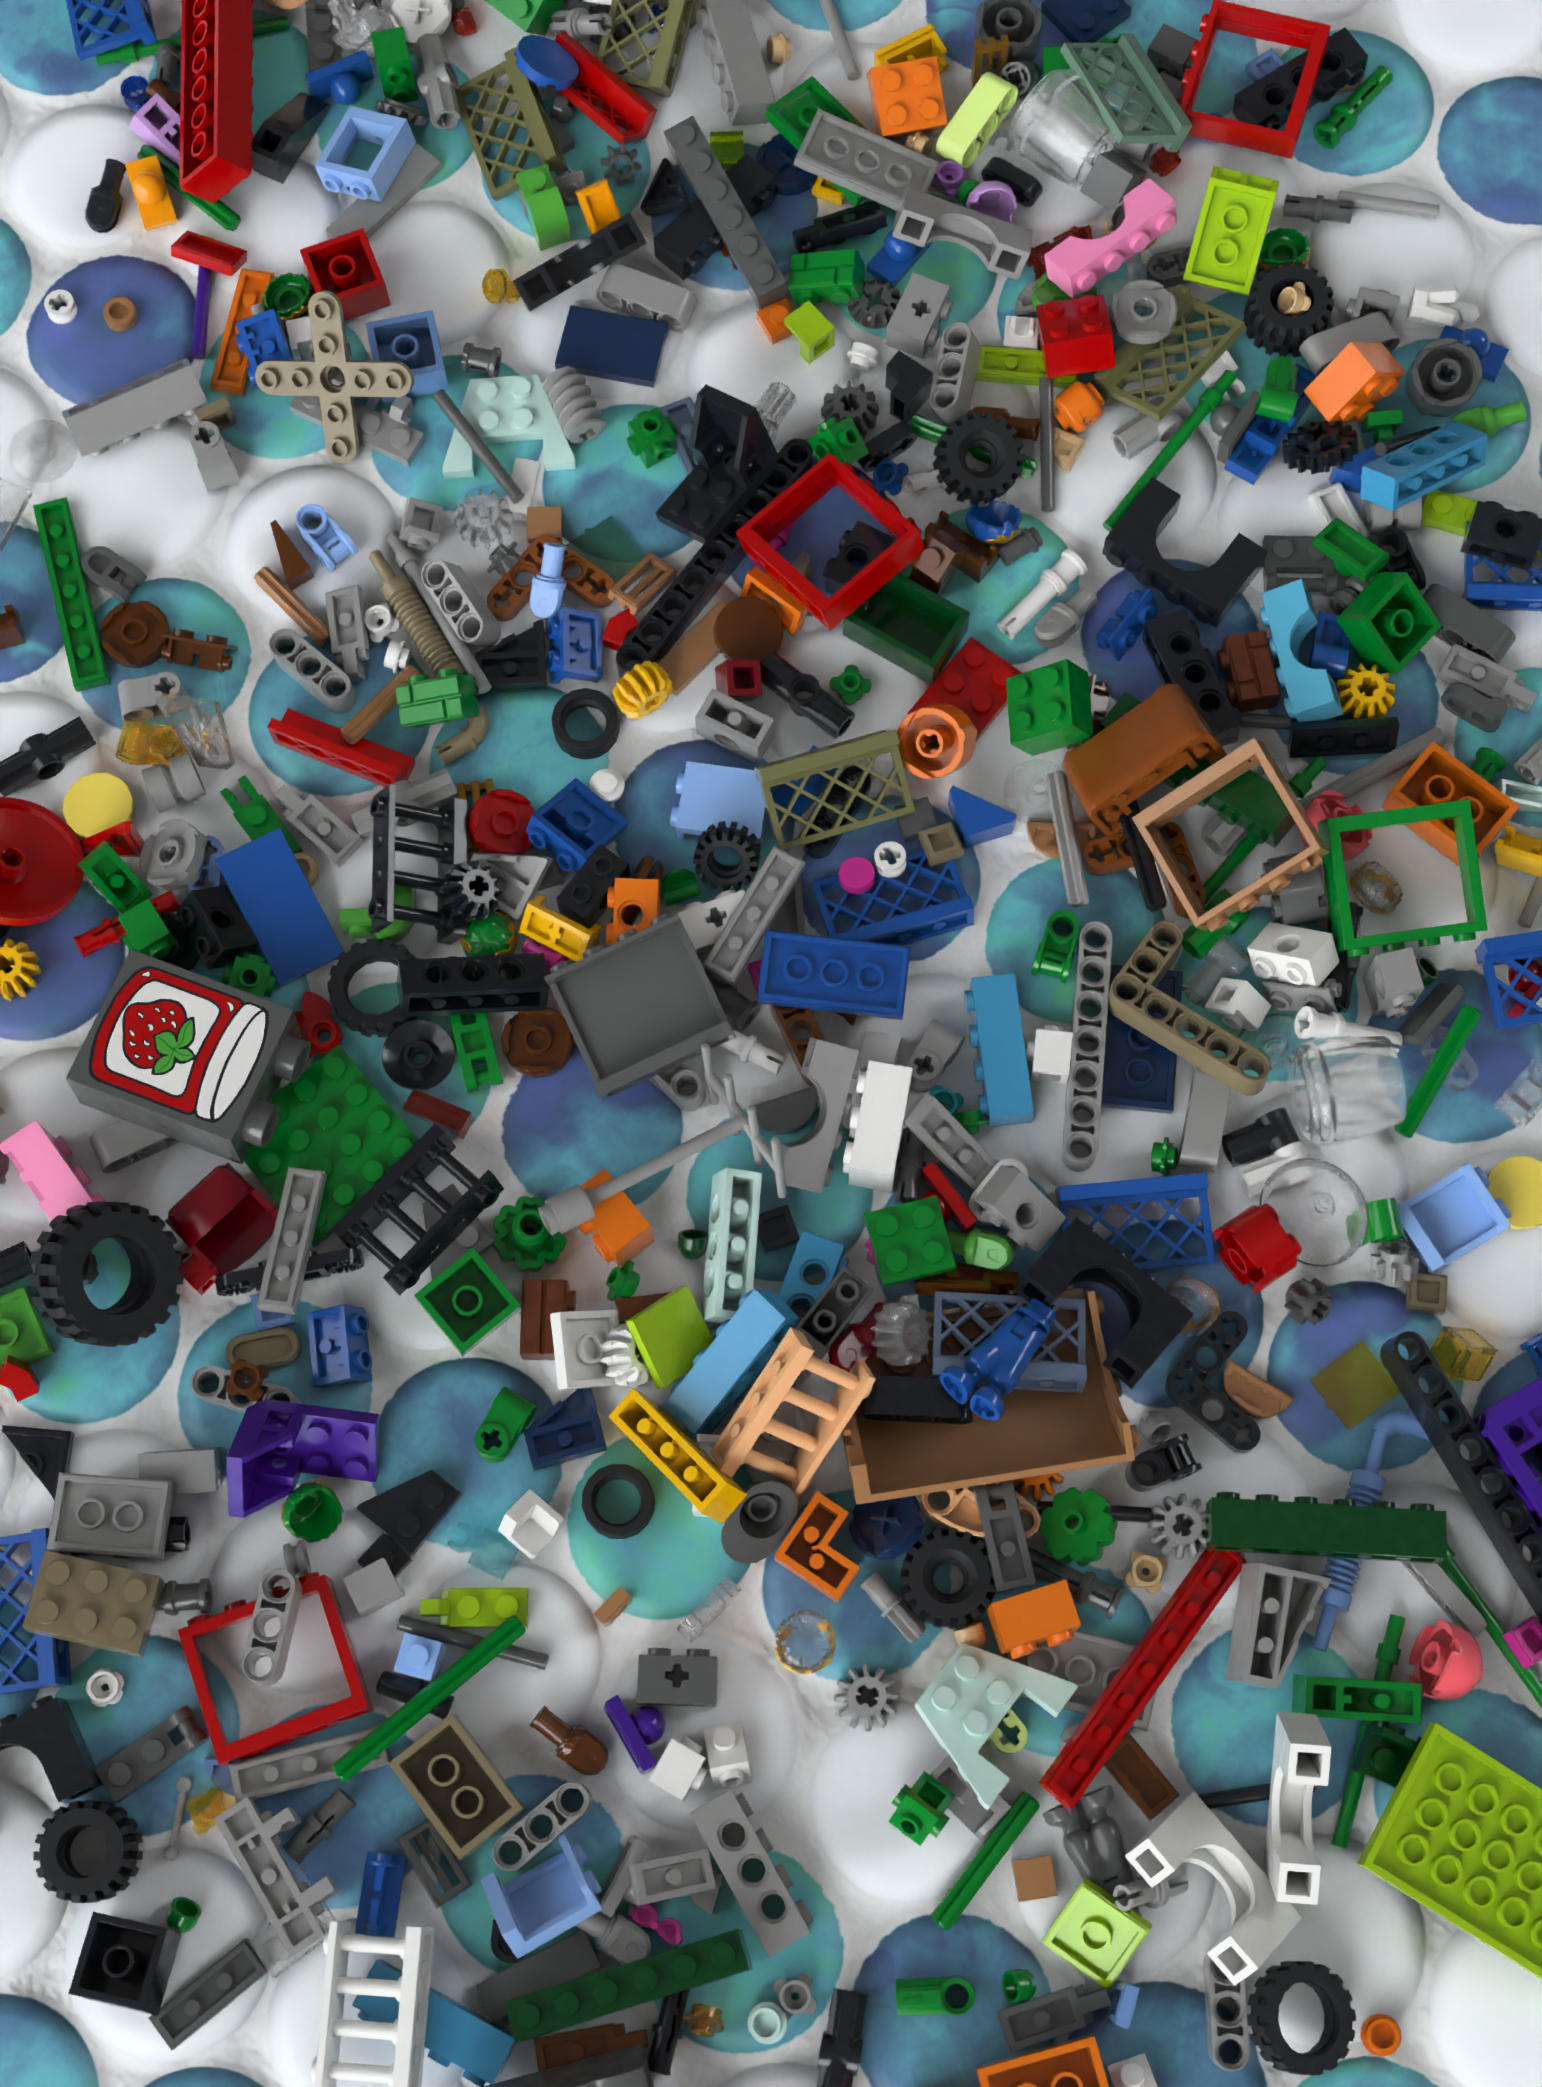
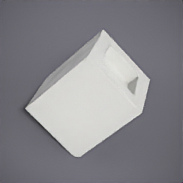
M529 1489L505 1513L498 1531L525 1555L533 1559L557 1535L564 1519Z

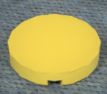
M92 773L81 777L69 788L64 797L63 814L68 826L78 837L85 839L122 822H132L135 816L136 803L129 787L119 777L108 773Z
M1512 1156L1500 1161L1487 1175L1490 1182L1487 1190L1494 1200L1500 1198L1511 1214V1217L1507 1219L1510 1223L1509 1228L1524 1230L1542 1225V1162L1529 1156Z

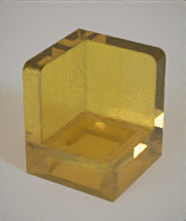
M1443 1326L1431 1348L1432 1354L1447 1377L1467 1381H1480L1498 1351L1475 1330Z

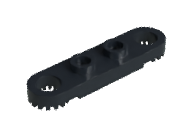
M350 1248L318 1255L317 1252L310 1251L303 1282L331 1276L330 1273L341 1274L343 1270H345V1273H348V1269L350 1271L361 1269V1267H364L362 1250ZM267 1260L259 1262L258 1267L216 1277L217 1295H223L224 1297L227 1295L233 1296V1292H235L237 1296L239 1291L241 1294H245L246 1292H251L254 1288L260 1291Z

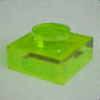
M743 131L710 132V146L722 168H731L744 156Z

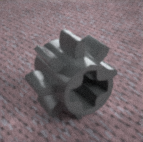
M621 141L620 148L613 149L608 145V158H600L601 165L609 166L604 172V178L609 179L613 176L619 187L622 180L629 179L630 182H635L633 171L642 169L641 163L633 161L638 155L637 149H632L629 152L625 148L624 141ZM619 158H625L626 164L623 165L622 170H617L615 163L619 162Z
M1305 1278L1294 1282L1288 1288L1285 1295L1287 1303L1284 1304V1307L1291 1311L1289 1317L1301 1325L1306 1320L1313 1325L1324 1320L1329 1315L1332 1307L1331 1299L1333 1296L1326 1292L1328 1286L1317 1278L1312 1279L1311 1282Z

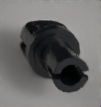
M106 159L100 186L91 189L85 210L86 222L92 230L98 233H108L115 228L124 202L119 191L126 166L115 159Z

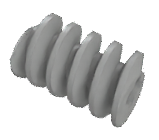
M566 366L547 376L543 382V389L548 395V400L553 406V411L558 417V422L563 428L565 437L574 444L583 443L600 435L606 429L607 423L604 419H601V410L595 407L597 402L593 396H590L592 391L588 385H585V376L579 373L576 374L574 367Z

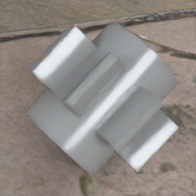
M1396 1240L1387 1241L1381 1247H1377V1254H1371L1370 1271L1376 1272V1279H1380L1382 1284L1389 1287H1401L1406 1285L1408 1281H1412V1274L1418 1273L1419 1257L1413 1256V1249L1409 1248L1406 1243Z

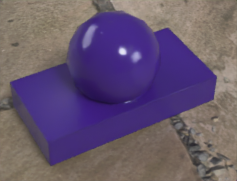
M614 1696L605 1702L604 1711L639 1773L644 1775L657 1765L647 1745L654 1744L662 1738L666 1724L664 1716L658 1709L652 1706L636 1708L629 1716L619 1696Z

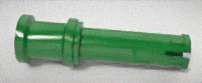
M1382 65L1376 67L1374 72L1344 103L1335 104L1330 110V115L1324 121L1318 122L1314 126V138L1321 146L1327 149L1335 148L1340 142V137L1346 131H1351L1356 126L1357 118L1361 112L1393 81V75L1387 67Z

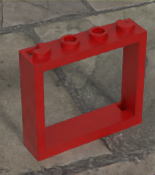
M1213 0L1210 13L1204 14L1201 19L1199 32L1203 33L1201 41L1195 40L1190 56V60L1194 61L1192 69L1186 68L1181 83V89H1185L1183 97H1176L1178 104L1193 125L1188 135L1292 159L1327 49L1331 25ZM1219 30L1309 50L1284 131L1193 111Z
M828 453L735 533L744 552L831 631L925 550V546L921 538L923 531L916 526L912 517L908 519L903 517L898 506L890 498L887 497L884 500L879 496L876 487L867 478L862 481L856 476L854 468L848 461L842 463L831 453ZM837 485L898 540L830 598H827L772 548L768 542Z
M313 1572L298 1578L302 1585L301 1599L319 1593L352 1697L229 1744L196 1639L252 1618L256 1600L247 1603L246 1600L232 1602L223 1607L225 1612L210 1617L208 1613L195 1616L187 1621L188 1626L178 1629L219 1765L229 1767L230 1761L234 1759L247 1760L374 1711L332 1579L327 1575L320 1576L319 1572ZM282 1586L273 1587L274 1597L281 1598L285 1596L290 1587L284 1590Z

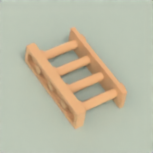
M790 1327L710 1451L720 1472L733 1477L739 1466L746 1463L779 1477L778 1482L786 1484L791 1488L798 1499L801 1493L809 1487L812 1476L862 1400L868 1397L873 1388L876 1378L865 1361L858 1358L849 1372L813 1356L814 1350L805 1335ZM806 1369L840 1385L829 1403L791 1387L801 1371ZM787 1401L820 1416L809 1434L771 1418L780 1403ZM766 1432L800 1447L789 1465L751 1449L760 1434Z

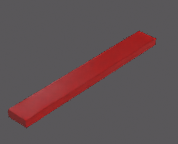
M1204 1550L1041 1778L1039 1784L1065 1808L1073 1809L1241 1572L1242 1564H1246L1247 1561L1238 1552Z

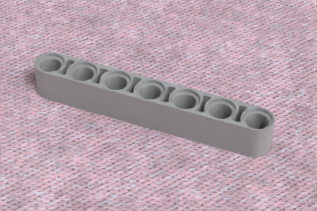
M1091 921L1082 928L1076 951L1071 1020L1073 1037L1070 1072L1066 1089L1062 1160L1066 1167L1076 1172L1085 1171L1090 1168L1095 1160L1099 1145L1113 941L1111 929L1100 921ZM1098 937L1104 945L1094 948L1088 945L1086 939ZM1095 971L1100 975L1101 980L1090 982L1085 979L1083 973ZM1092 1005L1097 1008L1099 1014L1095 1017L1086 1016L1081 1011V1007ZM1084 1039L1091 1040L1095 1043L1097 1049L1092 1052L1084 1051L1079 1047L1078 1042ZM1080 1074L1089 1075L1093 1079L1094 1085L1083 1087L1077 1083L1075 1077ZM1077 1109H1084L1090 1113L1092 1120L1084 1123L1079 1122L1073 1116V1112ZM1077 1144L1084 1145L1089 1151V1156L1078 1158L1072 1154L1070 1148Z

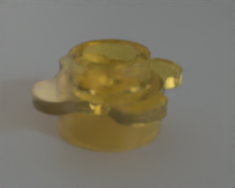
M210 1788L207 1794L198 1797L192 1796L187 1800L186 1810L190 1812V1817L194 1822L193 1829L196 1833L206 1834L209 1828L217 1825L214 1818L226 1811L222 1801L224 1794L221 1789ZM207 1807H210L212 1809V1812L209 1815L205 1813V1809Z

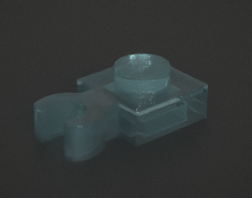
M459 1522L457 1527L467 1533V1540L463 1544H457L449 1540L448 1546L458 1553L472 1552L468 1560L470 1565L503 1581L519 1548L507 1538L485 1528L480 1538L476 1536L474 1529L469 1524Z

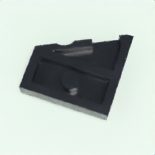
M544 620L534 622L532 628L517 636L513 633L503 638L499 644L488 646L475 653L477 663L492 686L490 690L547 687Z
M430 1470L360 1503L356 1509L415 1555L461 1498L462 1494L437 1473Z

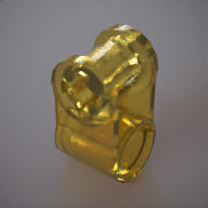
M127 720L123 722L115 756L119 760L133 765L162 764L168 767L170 759L189 752V749L173 727Z

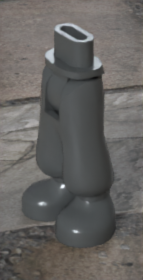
M1107 1785L1082 1795L1078 1801L1088 1819L1089 1830L1084 1829L1081 1823L1077 1805L1073 1809H1067L1060 1804L1044 1812L1042 1815L1046 1824L1060 1827L1063 1830V1846L1082 1878H1088L1113 1896L1116 1886L1132 1882L1134 1879L1125 1857L1126 1854L1118 1823L1106 1813V1808L1114 1799L1112 1787ZM1126 1894L1114 1898L1120 1900L1126 1898ZM1138 1906L1131 1909L1142 1917Z

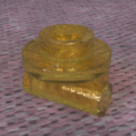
M490 269L487 271L482 281V291L490 303L495 304L507 301L509 304H512L519 300V295L505 269Z

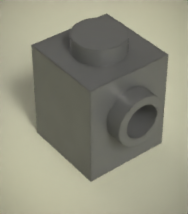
M1163 24L1148 47L1147 56L1159 74L1164 71L1182 81L1185 69H1192L1194 61L1190 60L1194 41L1197 39Z

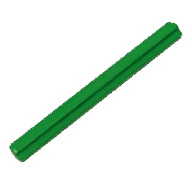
M515 1615L510 1616L334 1762L332 1768L337 1776L344 1782L352 1778L521 1637L526 1629L519 1618Z

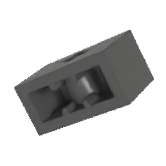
M648 1648V1655H639L637 1703L639 1705L717 1707L718 1658L710 1656V1650L687 1649L686 1656H672L671 1649ZM680 1666L683 1673L689 1675V1680H682L681 1687L676 1688L673 1681L667 1679V1674H673L675 1667Z

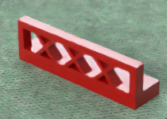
M567 32L558 33L555 41L565 47L578 64V75L570 88L558 91L565 95L571 103L619 144L621 141H624V144L647 138L657 109L578 41L569 36ZM619 127H623V128H625L627 131L624 132V131L621 130Z
M287 708L281 721L271 718L267 726L275 744L383 787L398 781L408 780L416 765L414 758L365 738H361L355 744H350L342 737L341 729Z

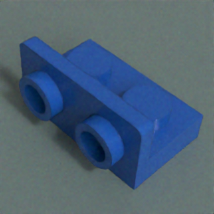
M270 309L236 322L239 334L235 336L240 351L243 354H247L250 366L247 367V373L254 386H258L255 372L262 362L267 360H294L276 310Z
M562 607L554 618L549 619L546 628V636L550 639V652L546 665L547 670L550 671L551 683L559 684L564 678L597 683L603 678L602 613Z
M342 1304L307 1313L313 1387L325 1388L350 1381H371L372 1357L369 1352V1322L365 1309Z

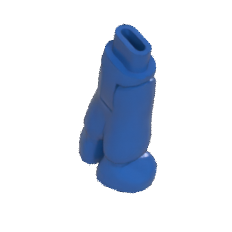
M1032 1298L1025 1307H1018L988 1338L969 1353L964 1362L965 1369L957 1366H948L942 1371L939 1378L945 1390L960 1404H965L971 1397L970 1409L975 1415L986 1420L997 1421L1005 1410V1404L1001 1397L1009 1395L1017 1386L1026 1366L1042 1344L1044 1338L1050 1333L1049 1325L1056 1317L1055 1312L1035 1298ZM988 1380L987 1384L984 1387L979 1388L973 1394L975 1388L980 1384V1382Z

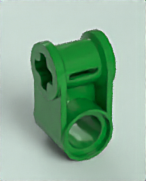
M1059 910L1049 917L1042 942L1038 946L1031 971L1032 975L1036 976L1038 973L1059 978L1060 983L1066 984L1080 927L1078 917L1073 912ZM1058 924H1065L1071 929L1072 933L1065 937L1059 936L1054 932L1053 927Z
M1385 1198L1362 1205L1361 1209L1349 1215L1347 1220L1349 1237L1355 1247L1365 1246L1369 1242L1392 1241L1405 1235L1395 1198Z
M504 1386L495 1397L487 1416L474 1437L475 1446L480 1457L490 1463H499L505 1460L520 1435L530 1424L538 1405ZM498 1436L501 1446L499 1448L492 1446L488 1450L485 1440L487 1438L494 1440Z

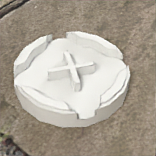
M391 0L393 5L391 11L389 10V20L392 28L403 26L406 42L415 46L418 43V38L427 33L441 36L447 30L452 17L451 0Z

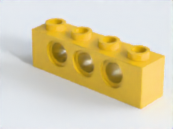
M633 1388L609 1415V1418L706 1516L723 1524L747 1496L727 1474L720 1472L715 1461L653 1399Z

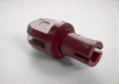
M878 1302L860 1324H849L831 1346L828 1352L829 1363L848 1372L852 1369L858 1358L866 1363L878 1349V1336L896 1318L891 1308L882 1302Z

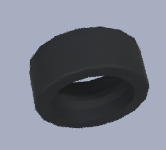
M583 688L567 693L555 705L551 717L555 740L560 748L571 757L584 760L598 758L609 752L617 742L620 728L616 707L608 696L598 690ZM584 707L600 710L606 718V728L599 737L593 740L579 741L568 735L565 729V721L571 712Z
M611 1464L598 1469L588 1479L582 1491V1509L586 1520L597 1533L610 1539H627L639 1534L649 1524L654 1513L655 1496L649 1480L639 1470L626 1464ZM615 1479L626 1480L632 1483L638 1489L641 1496V1507L637 1515L631 1521L623 1524H612L605 1521L598 1513L596 1507V1497L600 1488L607 1482Z

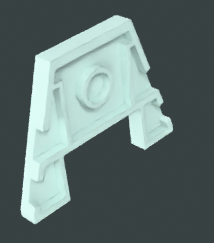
M538 374L469 380L460 411L485 444L543 439L546 471L576 469L575 457L543 389ZM455 427L442 467L444 479L475 477L473 450Z
M962 1642L914 1707L942 1748H945L958 1766L957 1770L965 1782L968 1781L978 1796L977 1799L980 1804L988 1811L1010 1778L978 1754V1751L1022 1693L1056 1718L1078 1686L1067 1680Z

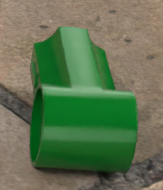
M1281 356L1277 359H1270L1266 368L1264 384L1256 402L1255 414L1285 423L1290 422L1298 400V393L1294 392L1298 367L1295 366L1292 358Z
M1226 889L1221 890L1205 907L1206 911L1208 912L1233 895ZM1250 910L1245 912L1237 911L1228 917L1229 922L1225 926L1213 932L1198 929L1192 924L1183 932L1181 944L1184 950L1193 958L1195 957L1201 961L1227 935L1232 936L1248 920L1252 912Z
M964 1976L896 1979L897 2016L939 2014L959 2016L967 2013L974 2004V1986ZM961 1984L967 1989L969 1998L964 2005L957 2007L947 2001L945 1993L950 1985Z

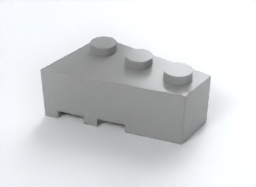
M1264 1563L1242 1564L1225 1680L1260 1688H1279L1300 1646L1298 1641L1307 1623L1312 1621L1316 1613L1314 1609L1323 1590L1328 1588L1332 1578Z

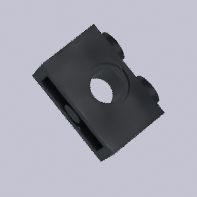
M1478 501L1471 513L1460 552L1528 571L1536 559L1542 539V519L1530 511L1517 512L1506 509L1502 504L1495 501ZM1504 528L1508 530L1512 537L1501 536L1497 529Z
M857 521L853 530H846L839 544V549L841 550L836 559L831 557L824 568L825 592L832 595L890 547L895 542V538L861 521ZM854 560H860L865 564L856 567L849 563Z
M600 844L556 898L559 912L590 929L608 909V887H615V878H631L629 864Z
M226 885L191 890L176 910L182 925L187 930L208 970L225 967L226 964L233 965L236 956L243 957L244 953L251 954L259 944Z

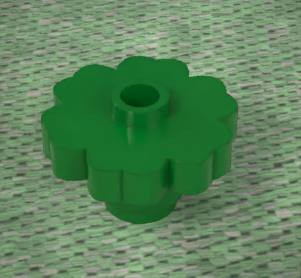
M522 1196L517 1200L515 1207L504 1205L493 1222V1229L497 1233L493 1239V1248L498 1252L502 1262L514 1261L516 1269L520 1272H538L542 1269L544 1261L555 1263L566 1246V1238L560 1232L551 1235L546 1229L538 1211V1208L545 1205V1203L538 1196L531 1198ZM532 1231L535 1235H527L524 1232Z
M1070 1487L1065 1492L1057 1493L1053 1498V1507L1045 1508L1041 1513L1038 1531L1046 1538L1044 1549L1064 1565L1074 1560L1078 1565L1086 1566L1091 1561L1099 1560L1103 1555V1547L1111 1545L1115 1540L1114 1532L1118 1524L1110 1515L1112 1505L1094 1489H1087L1081 1493L1077 1488Z

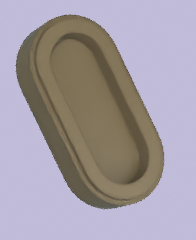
M285 1327L242 1334L233 1338L227 1345L226 1360L231 1367L238 1359H244L247 1363L255 1366L263 1364L268 1370L285 1367L298 1360L302 1352V1342L293 1330Z

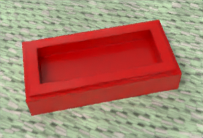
M188 230L171 245V256L231 277L247 261L246 250Z

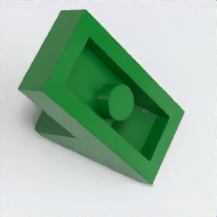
M105 841L77 864L90 878L92 884L121 914L153 895Z

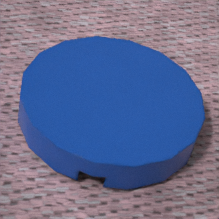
M528 35L524 36L515 48L514 56L518 58L516 64L519 70L537 85L547 87L550 84L555 85L554 90H564L570 88L578 75V64L572 54L556 41L544 36Z

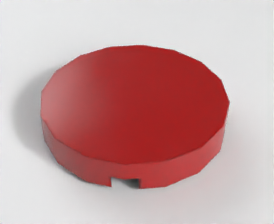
M496 789L485 794L483 797L481 796L475 802L469 815V832L474 843L484 853L525 854L533 846L529 840V834L526 833L530 818L535 813L530 806L531 802L525 796L506 789Z

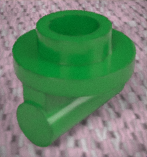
M672 870L662 880L663 897L667 907L701 895L697 878L690 870Z

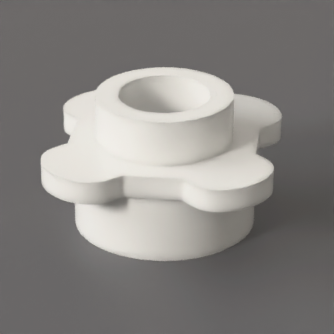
M387 603L370 607L364 615V624L370 632V639L375 643L383 641L384 636L390 632H397L401 627L399 619L393 617L392 609ZM383 620V624L378 625V622Z

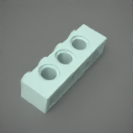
M725 1168L712 1175L701 1309L705 1322L722 1324L724 1321L731 1319L739 1309L738 1303L747 1292L753 1290L762 1173Z

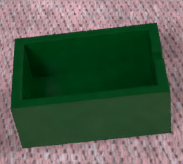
M898 573L843 620V635L925 682L932 684L967 633L970 612Z

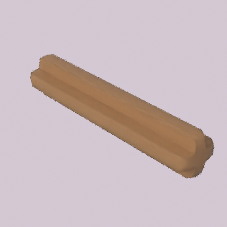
M263 567L255 574L254 579L256 583L319 646H324L330 641L329 627L269 567Z
M412 665L406 666L341 728L342 737L350 744L357 743L398 704L396 695L397 685L407 684L408 677L420 675V671Z

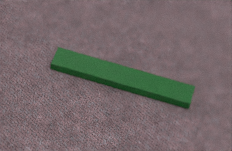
M67 497L33 505L73 686L76 692L111 684L87 577L81 565L82 556L70 503Z

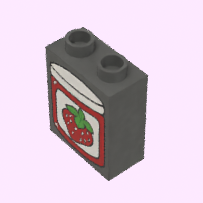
M130 949L66 1080L79 1102L83 1105L242 1164L251 1144L265 1148L272 1139L281 1112L280 1106L271 1103L282 1079L295 1083L300 1078L308 1062L311 1043L302 1039V1033L293 1009Z

